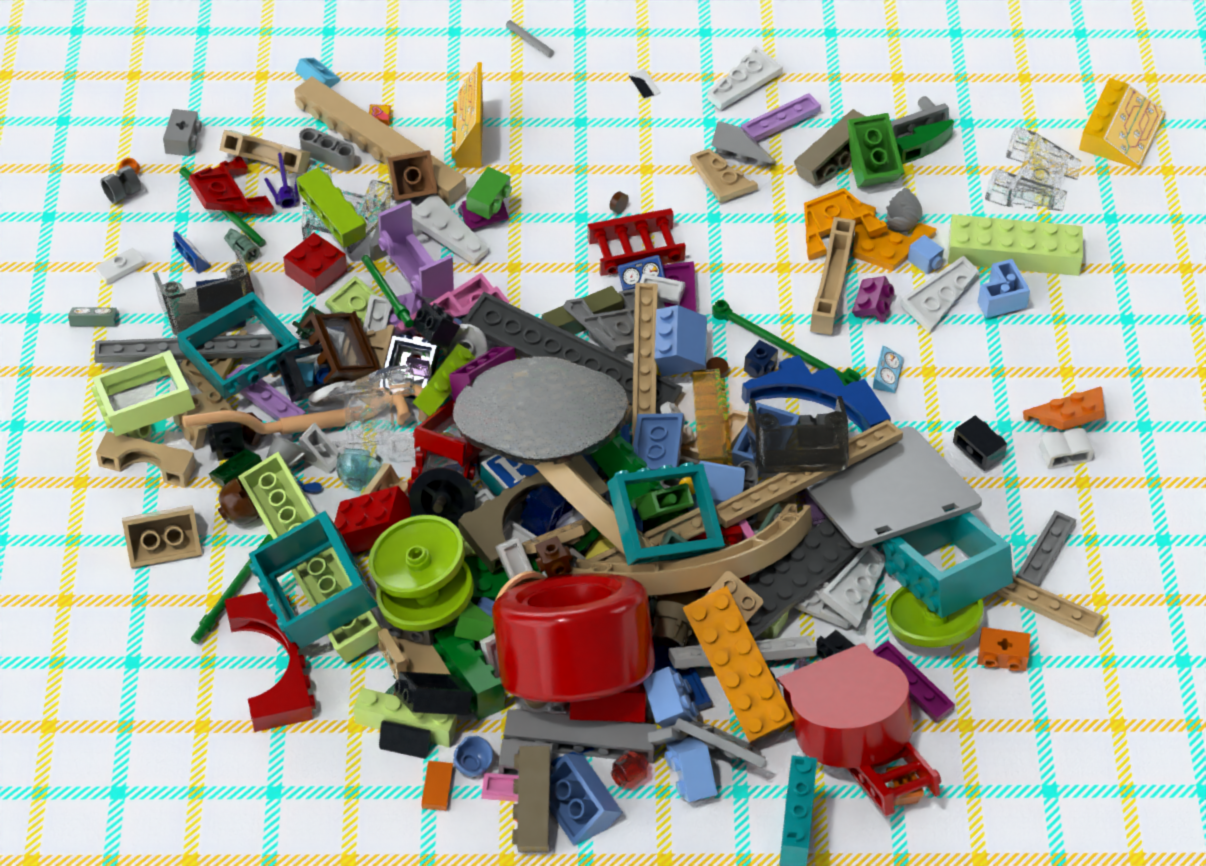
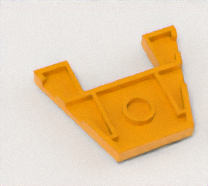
M845 188L804 203L807 257L809 261L827 254L821 237L830 234L834 217L856 220L855 224L862 222L869 237L888 231L887 224L883 220L880 221L874 212L862 206V202Z
M862 203V206L867 210H871L876 214L877 207ZM862 222L855 224L852 257L894 271L908 259L910 245L923 235L933 239L937 228L919 222L911 237L891 230L869 237Z

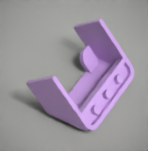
M407 201L378 213L380 235L378 244L382 251L388 253L408 280L413 293L418 294L420 297L437 299L448 291L452 292L454 290L453 257L448 255L434 261L413 234L411 202Z

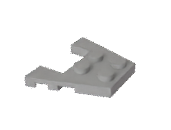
M635 289L619 291L624 298V309L600 314H593L583 298L566 300L563 305L564 309L612 352L634 349Z

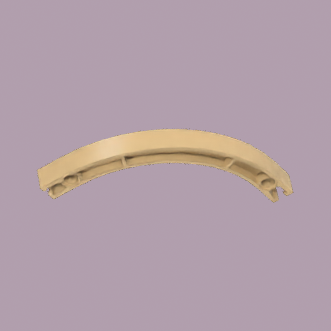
M520 406L506 422L507 430L514 442L556 490L624 553L613 507L556 450L541 430L538 420L530 417L527 411ZM636 529L641 548L656 546Z
M788 504L779 516L762 531L742 542L711 553L678 560L628 566L627 563L577 559L575 561L576 567L571 566L572 571L568 573H608L627 576L639 581L646 588L648 595L681 593L712 587L726 571H730L738 578H742L773 564L792 551L812 528L811 506L804 505L800 513H795L797 505Z

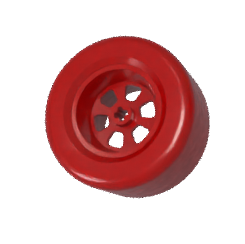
M579 573L548 577L516 586L499 596L493 604L492 617L500 681L504 689L516 697L549 703L577 702L603 698L638 686L649 678L655 668L648 593L639 581L630 577L608 573Z

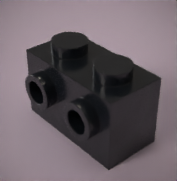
M424 302L416 313L412 327L429 342L448 350L460 325L454 321L455 316L446 312L443 306L437 303L430 305Z
M220 422L206 425L210 449L212 453L216 452L218 461L229 460L245 449L241 423Z
M976 415L955 428L953 443L983 471H986L1005 458L1007 443L1004 438L997 435L985 421H982Z

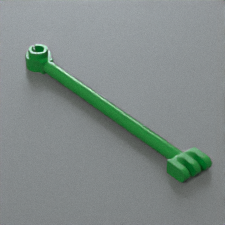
M717 300L715 305H713L712 315L714 318L730 320L791 355H799L804 362L819 370L832 367L734 313L725 300ZM832 367L844 386L861 379V375L849 367L844 373Z

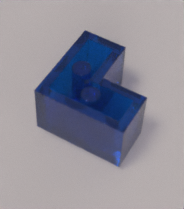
M543 484L536 491L532 490L527 496L526 502L528 504L520 517L522 520L521 527L535 536L556 529V524L560 518L569 511H572L573 506L563 496Z

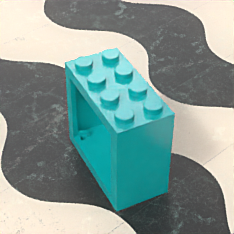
M971 512L884 540L883 543L886 560L884 566L887 573L893 575L903 587H907L917 599L922 600L931 611H934L941 618L1013 583L1011 545ZM952 542L970 557L941 572L923 556Z
M326 511L319 513L248 554L252 561L249 567L255 577L258 576L260 581L258 585L263 594L267 595L269 599L267 601L269 608L273 614L276 613L278 618L276 622L283 633L285 632L291 644L296 642L300 649L378 606L341 532ZM333 547L352 585L302 614L295 616L277 578Z

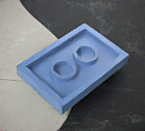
M684 414L637 415L633 442L634 452L647 463V467L651 470H657L664 465L679 467L685 422Z

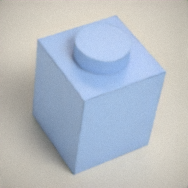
M923 235L910 245L908 261L928 274L942 265L944 248L926 235Z

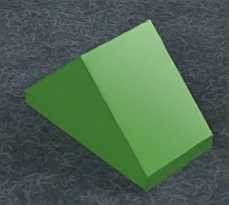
M471 601L463 612L455 618L454 636L480 642V640L494 634L492 617Z

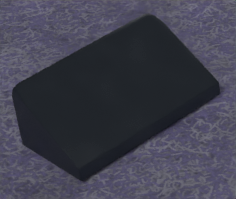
M382 721L379 749L422 759L427 758L431 747L430 730Z

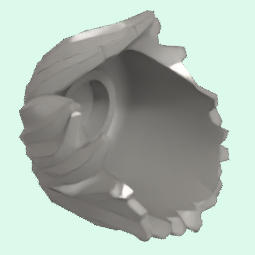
M903 188L902 191H899L889 201L890 204L886 207L887 216L885 217L888 221L885 223L890 228L907 231L915 227L918 221H920L923 210L918 198L910 189Z

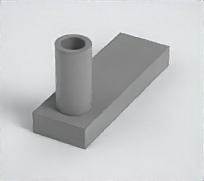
M922 96L917 103L922 111L891 121L895 138L912 135L913 128L949 120V107L945 103L936 106L927 96Z

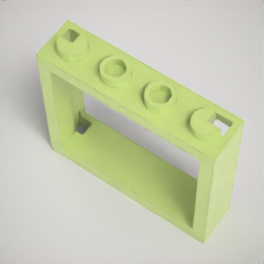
M170 350L92 377L95 385L91 387L94 398L107 429L112 428L115 437L195 409L190 390ZM170 375L176 390L114 412L108 399L109 395Z

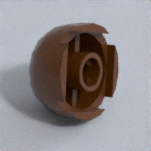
M235 477L222 487L218 497L221 506L218 508V512L225 521L230 519L234 524L245 525L260 517L238 478Z

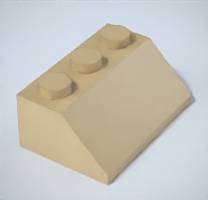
M193 505L122 518L131 568L202 555Z

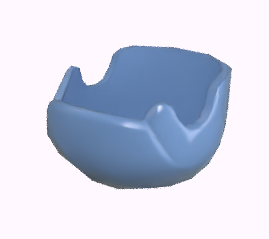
M480 736L465 737L454 751V766L460 773L469 777L482 775L489 768L493 760L492 746L486 739Z

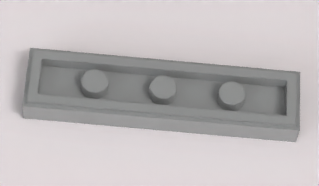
M1055 510L1016 577L1039 587L1073 530L1076 519Z

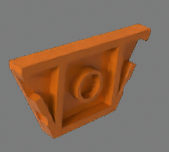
M1101 386L1081 393L1075 392L1068 397L1053 399L1049 403L1023 410L1024 420L1029 421L1032 418H1038L1040 424L1053 426L1061 430L1105 417Z

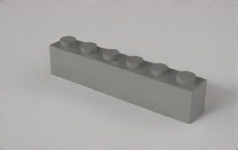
M508 709L504 739L510 740L515 738L529 742L543 741L552 744V753L559 754L581 753L583 750L593 747L595 750L583 754L587 757L615 760L618 758L620 760L622 757L624 759L625 756L627 757L626 761L653 763L655 745L649 743L648 733L656 731L657 725L647 722L570 720V714L559 715L546 711L530 712L524 709Z

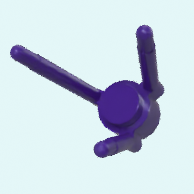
M279 152L278 159L283 186L277 194L269 179L265 178L264 181L275 198L276 205H280L282 208H291L296 205V202H299L297 181L295 180L294 189L288 186L282 153Z

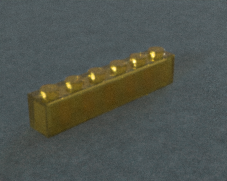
M720 369L692 371L698 462L701 460L732 466V452H727L731 451V439L726 437L729 436V422H725L728 421V407H723L727 406L726 392H722L725 391V378H720Z

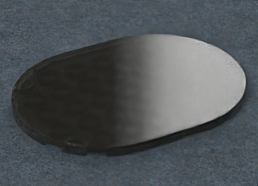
M536 356L508 361L478 375L458 395L453 408V418L460 435L476 447L522 464L540 465V463L553 462L556 465L570 462L573 460V457L584 453L589 455L609 443L623 428L629 404L623 387L614 378L561 358Z

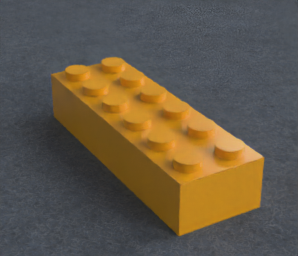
M725 586L682 607L749 743H753L793 723L794 718L728 587Z

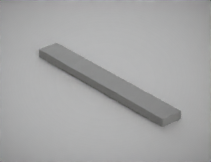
M273 334L216 336L195 349L204 359L265 357L278 350V340ZM177 338L95 341V363L138 362L169 350L175 360L189 359L179 349Z

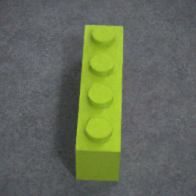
M317 167L296 178L298 193L343 248L366 237L365 227H367V223L364 217L355 212L353 204L350 201H346L341 189L332 184V180L327 173L324 174Z
M458 343L412 403L428 416L434 414L451 393L449 374L476 357L467 348Z

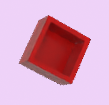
M315 232L283 256L285 275L316 296L347 272L346 254Z

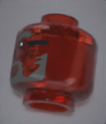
M628 751L612 763L611 776L619 787L631 789L648 777L647 767L649 763L643 754L638 755L633 751Z

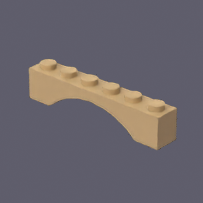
M838 217L833 219L821 282L811 316V332L832 335L853 243L856 220Z

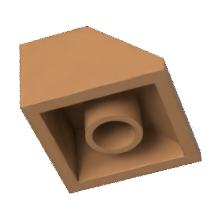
M430 150L385 157L392 195L395 201L438 193Z

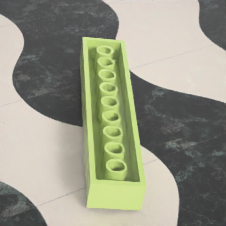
M276 452L238 476L273 539L317 515L290 467L279 452ZM333 547L291 570L311 607L318 605L352 585ZM371 609L327 634L337 653L347 663L378 644L377 631L383 630Z

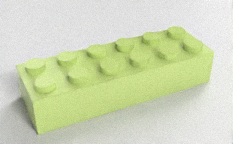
M952 214L949 229L948 264H952L962 256H965L976 267L991 268L993 263L1013 259L1020 271L1079 276L1083 259V226Z

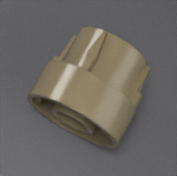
M659 601L657 603L652 622L654 623L652 629L654 641L672 648L686 646L688 637L691 636L693 630L682 608L686 605L672 601Z

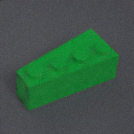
M455 625L435 633L432 646L441 657L450 674H455L472 691L469 713H474L479 721L504 710V687L501 684L500 677L496 678L494 674L495 669L491 664L486 665L482 651L480 649L475 651L474 641L454 636Z

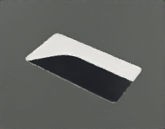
M645 69L628 74L643 98L661 93Z

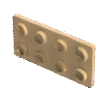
M385 627L383 630L377 631L379 643L376 645L397 680L400 671L450 674L441 657L432 646V643L427 645L391 636Z

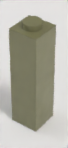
M613 286L583 297L593 314L623 309L624 298L620 292L617 293ZM563 306L542 314V320L574 335L587 330Z

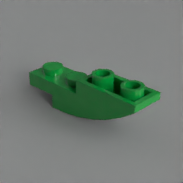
M953 119L913 128L912 135L895 138L902 164L923 158L943 146L952 137Z

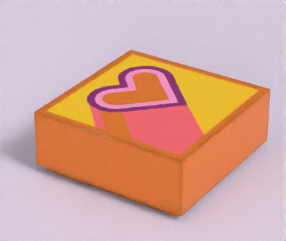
M370 104L369 114L385 125H389L391 105Z

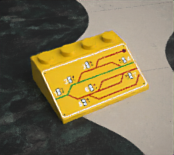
M477 62L459 89L457 101H453V113H457V116H453V128H456V131H452V144H456V146L451 147V158L456 159V168H481L483 79L482 62Z
M1109 78L1082 132L1079 150L1140 169L1166 111L1130 84Z

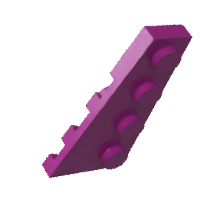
M694 261L663 265L666 279L685 282L686 287L679 306L697 312ZM663 302V304H664L665 307H671V306H676V305H677V304H672V303Z

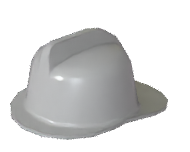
M274 433L271 434L274 440L269 447L266 458L279 452L290 468L302 459L310 462L317 461L316 456L301 445L285 440Z

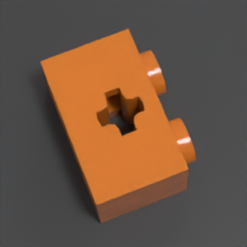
M982 627L978 645L977 665H984L989 668H1006L1012 671H1026L1031 634Z

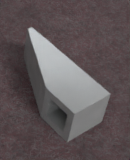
M717 122L711 146L717 148L716 152L728 155L729 151L737 153L736 158L748 161L749 157L757 159L756 164L767 167L769 163L775 164L776 160L742 127L725 122Z

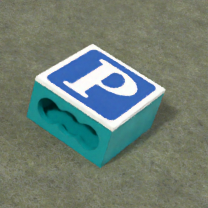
M514 443L481 463L480 479L499 496L506 488L514 487L524 477L532 476L539 472V470L524 455L517 444Z

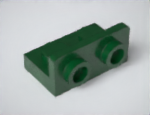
M244 449L208 474L213 482L224 486L235 477L239 479L238 476L262 462L260 455Z

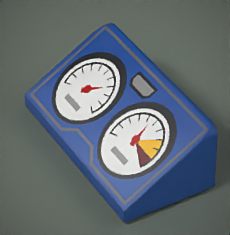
M177 231L173 232L175 248L196 273L199 274L211 268V264L190 240Z
M659 255L617 266L623 291L635 289V283H640L642 274L665 278L664 266Z

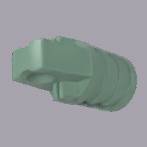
M232 228L225 235L224 240L246 263H251L258 258L260 248L246 235Z

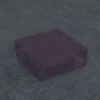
M407 357L405 364L409 375L424 378L431 377L432 368L429 360Z

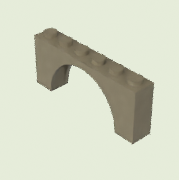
M575 449L570 453H564L562 455L564 459L609 502L610 493L608 486L580 452ZM540 472L524 477L519 484L512 488H506L499 496L492 500H486L479 508L472 512H466L458 520L460 534L491 573L503 567L495 546L506 542L503 527L509 513L518 504L534 496L545 494L562 496Z

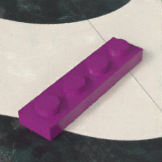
M888 640L873 650L877 657L894 663L905 673L909 683L910 698L936 723L954 710L955 704Z

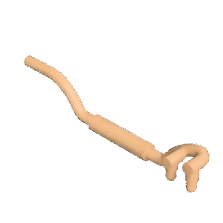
M416 384L399 387L385 394L369 407L358 410L345 408L283 417L279 418L278 421L262 423L259 419L245 412L224 410L182 416L183 427L186 428L220 422H236L252 428L259 434L280 432L281 435L305 432L313 423H316L320 429L353 425L354 421L370 419L389 405L394 404L397 409L396 422L398 425H403L411 415L404 398L411 395L417 397L423 387ZM419 409L418 419L420 422H423L427 419L428 415Z

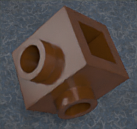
M557 536L535 544L538 556L535 561L541 573L545 571L547 577H554L572 571L569 561L573 560L570 550L567 546L563 548Z

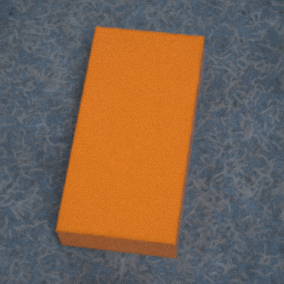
M428 761L421 802L422 809L447 811L453 763Z

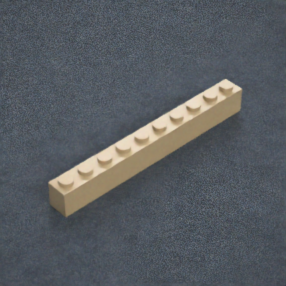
M312 76L294 89L295 104L298 108L305 110L313 118L320 120L330 129L335 130L345 139L352 141L360 149L367 151L375 159L382 161L386 165V156L425 151ZM431 155L438 190L436 194L450 206L466 193V177Z

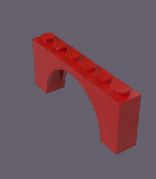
M262 591L225 599L231 632L252 631L267 635L279 642L289 656V663L282 678L266 692L248 698L254 732L313 720L312 710L316 709L313 694L308 695L307 689H311L309 675H304L302 670L306 669L304 655L298 654L299 646L296 642L291 644L285 632L283 633L276 622L278 619L276 613L273 614L267 604L269 599ZM286 596V598H287V600H288V602H289V604H290V606H291L289 596Z

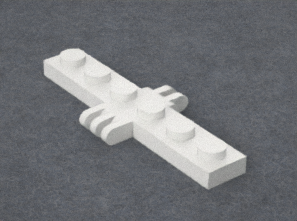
M810 636L755 640L764 660L805 659L808 656H816L817 646ZM701 645L669 648L668 657L675 669L684 670L698 666L712 667Z

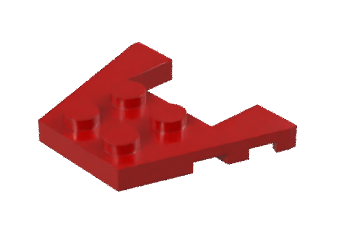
M241 156L234 157L231 162L223 161L214 169L208 167L189 175L188 183L205 209L273 214L274 207L267 196L245 198L232 178L234 175L247 174L248 166Z

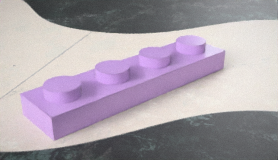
M807 93L742 124L741 127L757 142L820 112L821 104L810 93Z
M241 364L238 368H236L229 375H227L226 379L247 367ZM263 379L239 392L276 421L283 417L306 414L303 409L292 403L291 400Z

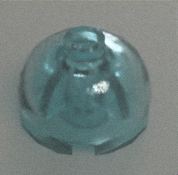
M345 449L344 454L338 453L336 473L338 478L350 490L361 491L373 479L383 465L384 460L379 455H376V458L371 457L370 451Z

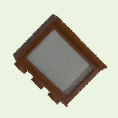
M312 311L300 325L302 329L315 328V332L309 337V344L319 345L321 343L323 351L317 357V363L319 365H326L329 362L332 369L323 379L324 384L341 381H369L380 369L356 311L333 314H315Z

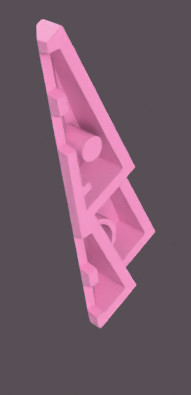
M479 273L452 292H446L431 302L430 305L437 303L443 306L446 312L452 314L455 318L467 316L483 292L507 303L510 302L497 286L493 288L485 276ZM416 313L410 316L413 321L416 318ZM403 321L396 326V330L399 332L415 329L413 327H406Z

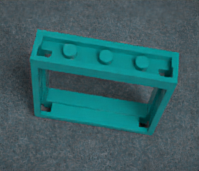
M253 291L177 334L179 349L225 400L232 395L238 394L251 384L257 383L268 374L276 372L278 370L276 360L284 352L300 349L298 339ZM255 315L283 347L228 379L223 380L195 348Z
M687 462L681 464L680 467L664 465L657 470H651L649 467L633 473L623 470L616 472L615 476L607 482L628 566L699 556L721 550L725 546L704 464L694 465V462ZM691 477L707 539L641 548L625 485Z
M791 755L779 866L807 865L817 758Z

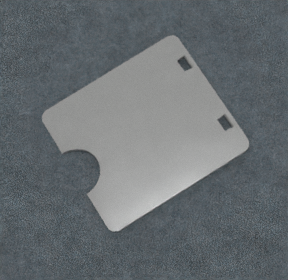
M910 426L899 428L903 431L901 440L804 489L854 547L858 548L866 547L979 509L982 506V498L914 427ZM807 458V459H804V460H800V461L794 462V463H792V464L790 465V468H792V467H794V466H796V465H798V464H800V463H802V462H804V461H806V460H808V459H810V458ZM888 530V532H885V533H882V534H879V535L877 534V533H879V532Z

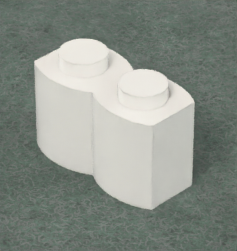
M1070 428L1063 433L1048 432L1041 437L1039 449L1047 467L1050 469L1061 468L1069 464L1077 465L1089 462L1094 452L1087 433L1083 428Z

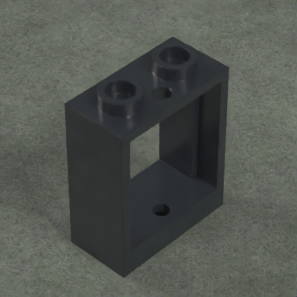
M321 344L284 352L276 360L292 403L308 399L315 391L334 384L321 383L306 387L295 360L322 353L323 348ZM328 362V363L326 364V366H327L328 372H330L332 369H331V367H330V365H329V362Z
M400 671L399 678L395 681L394 685L395 695L413 713L468 715L472 691L455 674Z

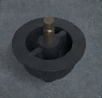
M437 467L423 472L415 479L409 493V504L414 516H439L449 520L459 528L458 520L466 512L474 511L476 498L473 487L465 476L450 468Z

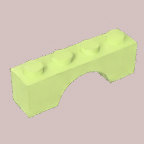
M361 687L353 707L355 724L379 730L382 721H389L430 730L431 743L449 748L457 730V715L413 713L397 696Z

